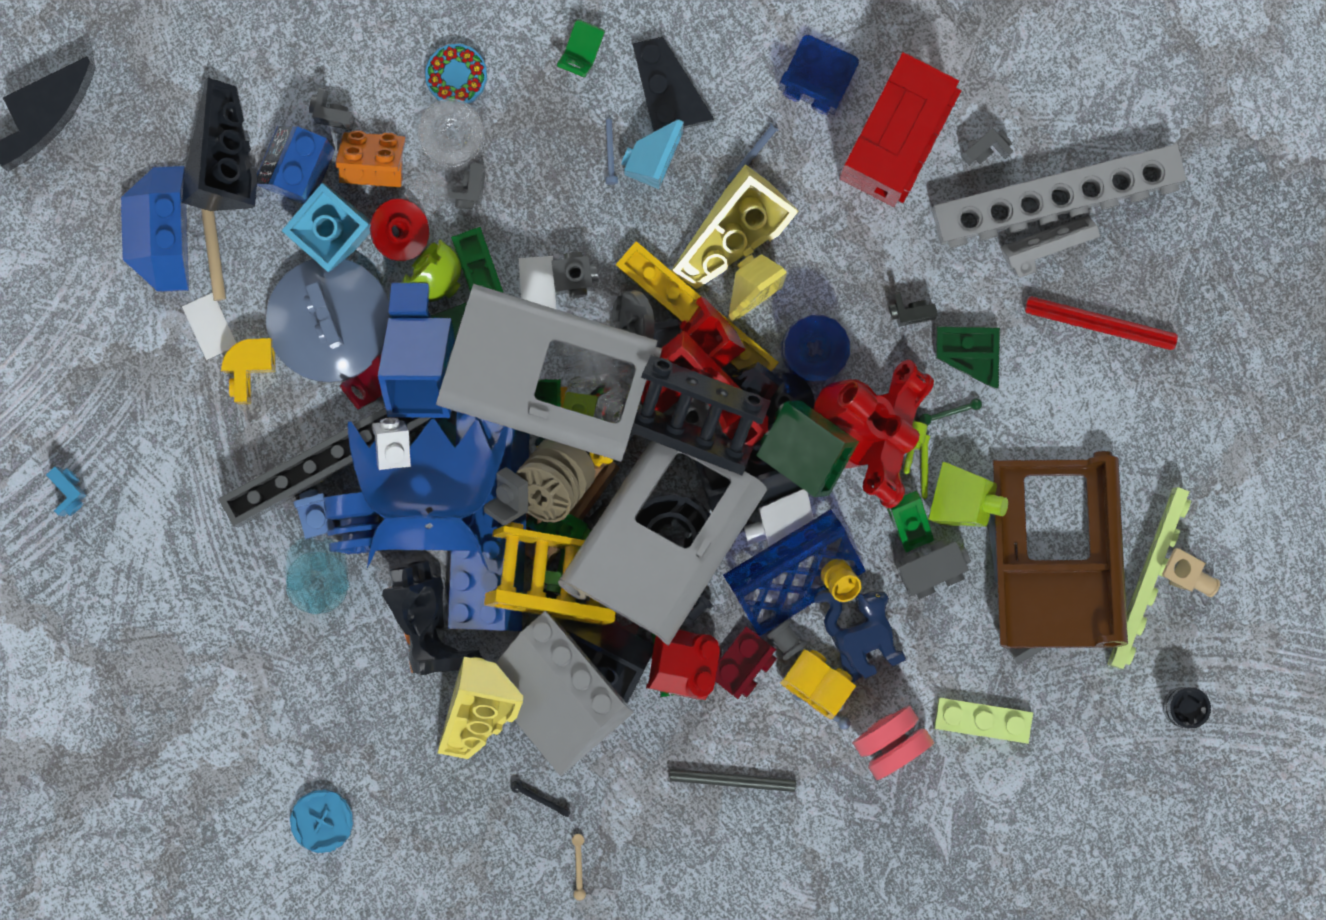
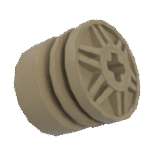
M549 439L543 440L516 472L518 476L528 482L527 513L544 522H558L565 519L592 485L596 473L593 461L586 451Z

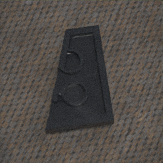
M663 36L632 44L653 132L676 120L684 122L683 129L715 121Z

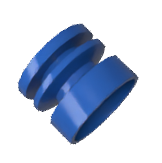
M358 492L323 498L325 518L340 520L341 527L327 531L328 536H342V541L329 544V552H341L347 555L369 553L373 536L381 522L378 519L380 515L368 506L363 493Z

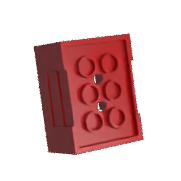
M902 52L844 164L839 180L892 207H895L897 202L904 204L962 91L956 88L960 80Z

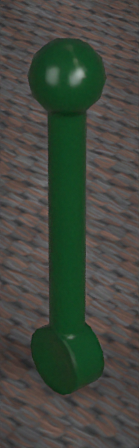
M974 398L970 403L932 415L922 414L919 422L928 426L931 421L970 409L979 410L982 408V401Z

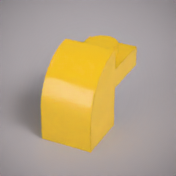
M273 339L242 340L233 345L225 354L221 371L225 374H234V378L229 379V396L234 397L235 403L251 404V373L276 372L275 351L272 347Z

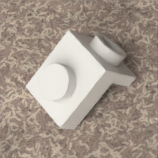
M385 418L380 423H373L372 428L375 434L378 469L411 467L409 430L404 421H399L397 418Z

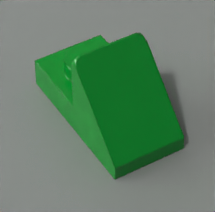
M917 490L904 495L903 499L895 507L887 508L905 553L934 541L925 509Z

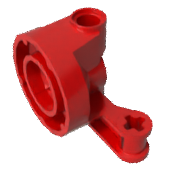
M905 360L896 367L893 372L889 392L877 396L869 385L857 379L842 380L830 383L822 389L814 405L816 412L859 441L844 469L868 465L862 486L863 491L868 495L878 497L880 503L886 508H893L898 505L905 494V488L899 474L904 454L914 449L919 441V431L912 427L918 406L934 386L933 377L927 373L920 372L917 369V365L911 360Z

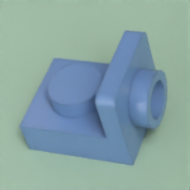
M317 489L299 494L300 500L293 503L298 511L305 539L327 534V531L336 528L334 520L325 518L323 498L327 497V494H318Z

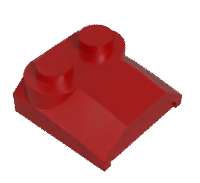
M678 630L670 644L667 645L656 635L649 681L646 688L696 700H706L715 686L720 654L718 641L708 634H696Z

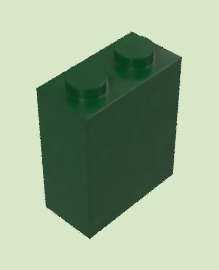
M801 400L786 401L776 411V420L771 430L762 437L760 442L761 448L757 456L813 497L829 496L859 441Z

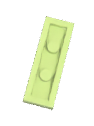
M938 698L934 729L1029 744L1033 712Z

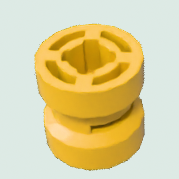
M843 559L831 560L822 568L821 579L835 600L848 602L860 593L861 581L847 561Z

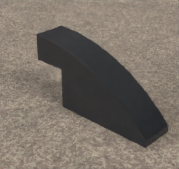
M88 56L3 97L19 130L0 140V165L3 169L9 172L31 159L44 149L70 121L84 99L96 69L93 61Z

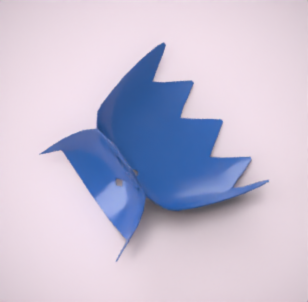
M431 419L410 446L411 467L379 470L377 467L376 441L368 448L351 421H348L349 445L363 496L368 506L384 518L373 536L367 568L377 550H443L479 552L482 562L488 570L475 535L461 519L474 514L486 503L496 480L497 472L500 469L509 427L505 426L497 443L491 449L479 420L475 419L461 441L454 447L435 419ZM430 507L433 511L428 514L426 509ZM431 523L433 526L429 529L425 525Z

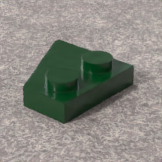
M936 327L935 358L993 389L999 388L1000 328Z

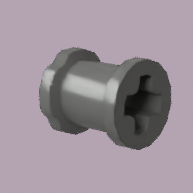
M788 619L766 635L768 640L772 639L781 650L784 661L807 645L804 640L800 641L790 628L791 622Z

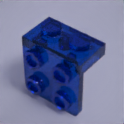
M804 35L787 71L784 72L780 80L778 90L782 91V95L796 102L802 100L811 104V108L818 113L824 115L830 113L835 116L858 67L859 59L818 38Z

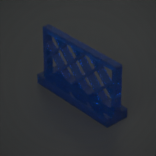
M831 509L723 574L758 636H761L815 603L814 596L818 592L829 590L825 584L818 588H811L815 576L821 577L822 569L818 568L823 557L834 558V560L853 561L855 565L851 568L857 576L866 571L847 536L845 528ZM841 538L837 551L826 550L828 545ZM815 556L810 568L799 566L805 559ZM787 572L783 584L772 583L774 578ZM796 574L807 575L803 587L792 585ZM756 589H761L756 601L744 599L745 596ZM769 590L780 591L776 603L764 602ZM788 592L799 594L797 601L791 605L784 604ZM761 609L773 610L768 619L760 624L758 623L757 619Z

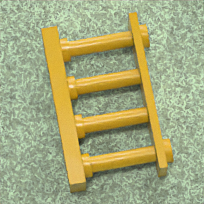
M514 522L493 530L492 536L506 539L501 585L497 586L496 590L485 593L484 606L541 615L546 611L555 618L597 625L615 622V611L605 608L603 604L590 598V601H586V604L575 603L576 598L562 587L560 596H557V599L546 598V593L543 592L548 546L565 549L564 574L585 540L523 529V524ZM519 541L536 544L531 590L527 591V594L516 593V588L513 587Z

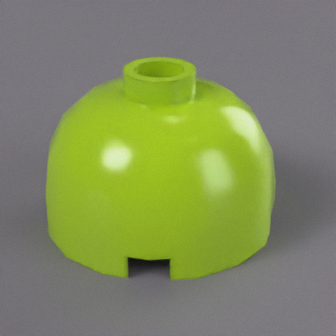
M440 239L438 244L432 243L411 265L414 268L412 276L410 277L405 274L401 282L427 283L430 287L428 302L439 301L444 296L451 298L460 287V283L457 280L461 274V263L453 249Z

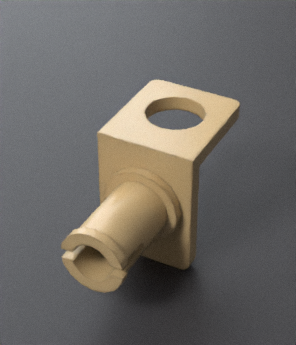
M1175 548L1162 573L1163 577L1170 580L1169 585L1191 592L1193 589H1196L1208 597H1213L1220 587V580L1202 572L1206 563L1181 549Z

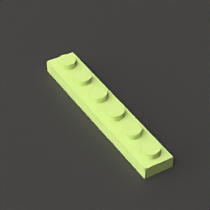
M1176 487L1170 493L1127 609L1128 645L1113 647L1107 665L1124 669L1125 664L1130 665L1134 658L1136 648L1132 646L1136 634L1141 636L1144 631L1147 618L1143 617L1147 605L1152 606L1156 599L1158 589L1154 586L1158 575L1163 577V570L1169 560L1165 558L1169 546L1174 547L1179 537L1180 530L1176 529L1179 518H1185L1189 510L1191 500H1188L1187 497L1190 491Z

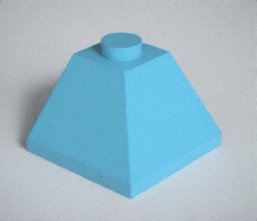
M676 120L636 141L633 149L628 147L621 165L626 166L624 174L659 189L682 137L684 122Z
M321 183L282 229V232L327 272H330L352 254L370 234L371 220L350 202L324 183Z

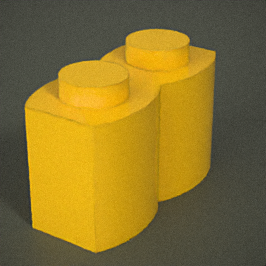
M804 649L780 684L792 694L808 703L820 714L832 720L856 685L851 682L853 678L846 671L840 668L836 670L830 668L826 664L827 659L821 653L815 650L809 652Z

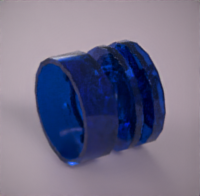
M810 315L795 321L785 331L781 341V357L786 368L794 376L805 381H824L836 376L845 367L850 356V340L846 330L835 319L825 315ZM818 341L820 343L818 348L822 351L821 354L809 356L810 349L806 346L807 343L812 344Z

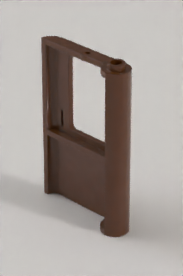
M1110 451L1094 452L1093 457L1087 460H993L994 483L997 484L995 495L1008 499L1006 514L1004 516L995 515L1000 646L1018 649L1113 648L1128 645L1119 458L1112 456ZM1082 476L1086 479L1090 553L1088 559H1029L1027 555L1024 479L1026 477Z

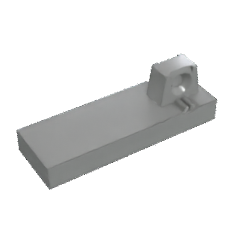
M1087 215L1001 246L1000 248L1005 261L1011 268H1014L1018 277L1021 278L1037 271L1036 259L1100 237L1095 222Z

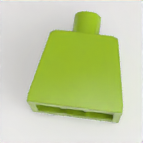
M942 462L928 520L947 526L986 527L990 514L998 516L1006 514L1008 499L995 495L996 483L949 463Z

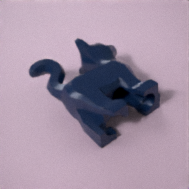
M822 590L814 596V602H828L830 604V609L824 619L825 629L832 637L839 651L842 669L853 678L852 683L862 677L866 679L877 674L875 666L868 663L866 659V654L873 650L879 649L885 660L892 666L906 661L903 651H896L894 646L892 627L885 615L886 606L889 602V597L885 592L859 593L855 600L858 609L864 615L866 621L847 628H841L837 624V620L842 612V602L835 600L829 590Z

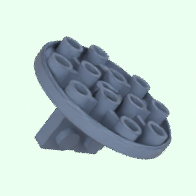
M311 259L291 269L274 288L266 312L267 334L269 338L273 339L272 347L277 356L295 373L318 382L345 381L360 375L372 365V361L377 356L382 354L388 318H391L388 312L389 299L379 281L361 265L344 259L332 271L327 272L314 259Z

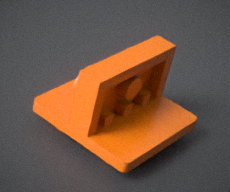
M363 131L344 132L336 158V168H339V183L401 187L403 181L405 137L397 136L393 133H383L380 135L366 134Z

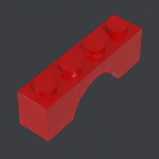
M685 330L662 347L659 358L667 359L674 364L741 389ZM722 410L719 423L722 431L732 440L741 416ZM767 415L762 424L752 422L744 443L745 445L753 446L768 432L769 417Z

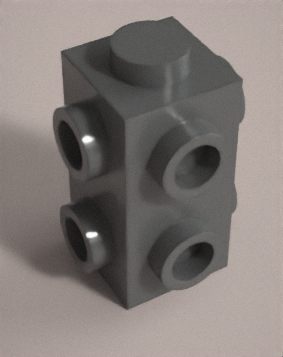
M944 539L929 546L931 553L920 557L919 553L916 552L900 559L903 565L896 569L909 597L917 595L918 599H922L935 593L934 586L944 581L948 587L964 580L965 578L962 573L969 571L967 564L971 562L964 545L959 547L957 542L949 544L947 539Z

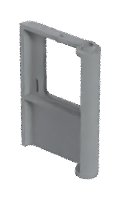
M473 284L436 405L621 462L646 383V379L641 378L650 355L660 357L662 348L656 347L657 340ZM554 340L628 362L635 366V374L620 422L616 424L545 403L535 398V389L550 342Z
M650 441L558 583L572 596L579 599H585L586 596H589L657 635L665 644L669 645L766 493L767 488L760 480L745 471L741 476L687 455L725 476L731 481V484L692 545L684 549L637 523L635 520L674 457L682 453Z

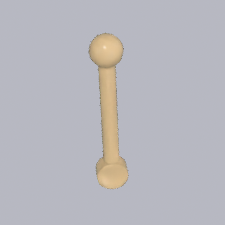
M575 834L572 837V843L575 845L576 890L573 895L576 900L581 901L586 897L582 882L581 845L584 843V837L581 834Z

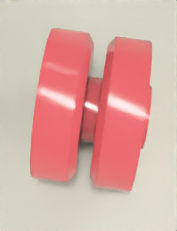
M910 705L883 717L852 742L861 757H867L881 750V753L875 756L868 765L876 780H880L903 767L934 744L926 729H918L908 735L905 734L917 724L919 719Z

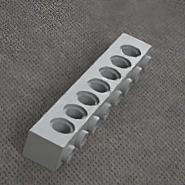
M1178 144L937 204L931 210L940 245L949 244L950 248H956L968 244V238L979 236L980 241L997 237V231L1009 228L1010 233H1015L1028 229V223L1040 221V225L1057 222L1059 221V215L1070 213L1071 218L1088 214V208L1099 205L1101 210L1119 206L1118 201L1130 198L1131 202H1137L1150 198V192L1160 190L1161 195L1173 193L1180 190L1179 185H1182L1187 178ZM1144 168H1152L1156 171V182H1148L1144 179ZM1113 176H1123L1127 181V188L1125 190L1115 188L1112 183ZM1084 183L1093 184L1097 189L1096 197L1089 198L1085 196L1082 192V185ZM1059 190L1064 192L1067 197V203L1065 205L1055 204L1052 200L1053 191ZM1022 199H1033L1037 205L1036 212H1025L1021 206ZM993 206L1003 207L1007 213L1006 219L1003 221L995 220L991 215V208ZM965 213L972 214L977 221L976 227L970 229L964 227L960 221L961 215Z

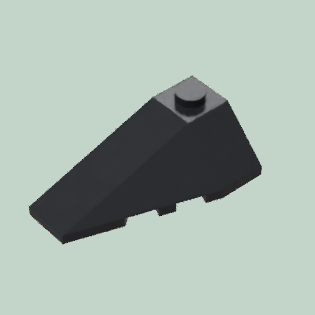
M209 77L205 80L184 174L182 203L208 211L255 207L258 178L256 169L251 166L248 153L251 151L250 143L245 140L242 128L244 118L237 88L234 85Z

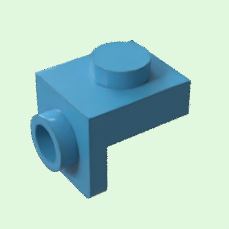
M55 466L46 476L67 498L54 512L58 516L64 517L66 514L72 516L83 506L84 503L81 500L87 495L77 485L80 480L69 468L63 470Z

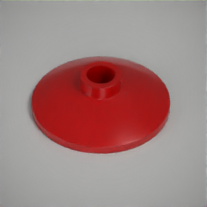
M392 199L382 203L374 211L370 221V235L374 246L382 255L394 261H407L421 254L428 243L429 224L425 214L417 205L405 199ZM392 227H396L399 230L398 237L393 235Z

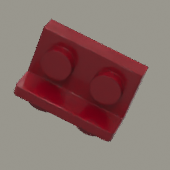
M746 626L718 661L715 682L736 699H739L741 695L747 698L758 684L753 679L760 670L766 673L777 658L773 654L777 649Z

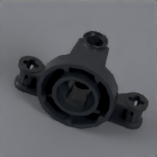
M668 494L654 497L644 503L635 520L637 523L658 534L663 528L672 526V522L676 519L691 534L688 539H684L682 548L685 549L692 545L711 513L694 497L690 500L687 497ZM606 498L601 500L602 505L590 517L583 519L591 529L594 528L610 503ZM702 593L697 600L699 604L684 620L691 628L695 626L694 621L707 608L712 609L714 606Z

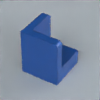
M392 283L388 311L391 318H432L428 311L429 285L427 283Z

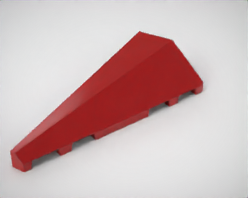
M700 296L695 302L698 306L691 319L689 321L684 320L679 328L682 331L685 330L717 365L723 368L746 349L736 330L707 299ZM646 380L641 396L642 405L651 382ZM663 386L655 410L664 413L679 400L681 393Z

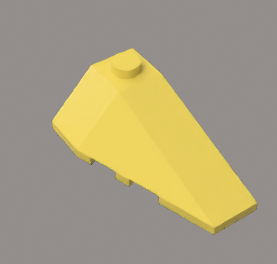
M745 164L725 189L671 271L690 286L698 289L727 270L728 266L738 259L753 253L755 248L767 240L771 241L779 236L799 211L769 181Z
M762 254L756 258L750 255L737 265L739 270L735 273L728 320L734 323L782 289L787 275L782 266Z
M478 657L463 658L440 739L438 754L469 759L486 745L489 736L499 734L502 731V726L507 721L512 723L517 718L524 696L496 663Z

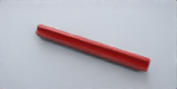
M1033 296L1027 299L1025 305V312L1027 314L1168 350L1175 349L1178 341V335L1173 332Z

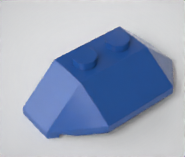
M185 166L153 167L121 197L123 261L158 292L189 291L187 204L182 203Z

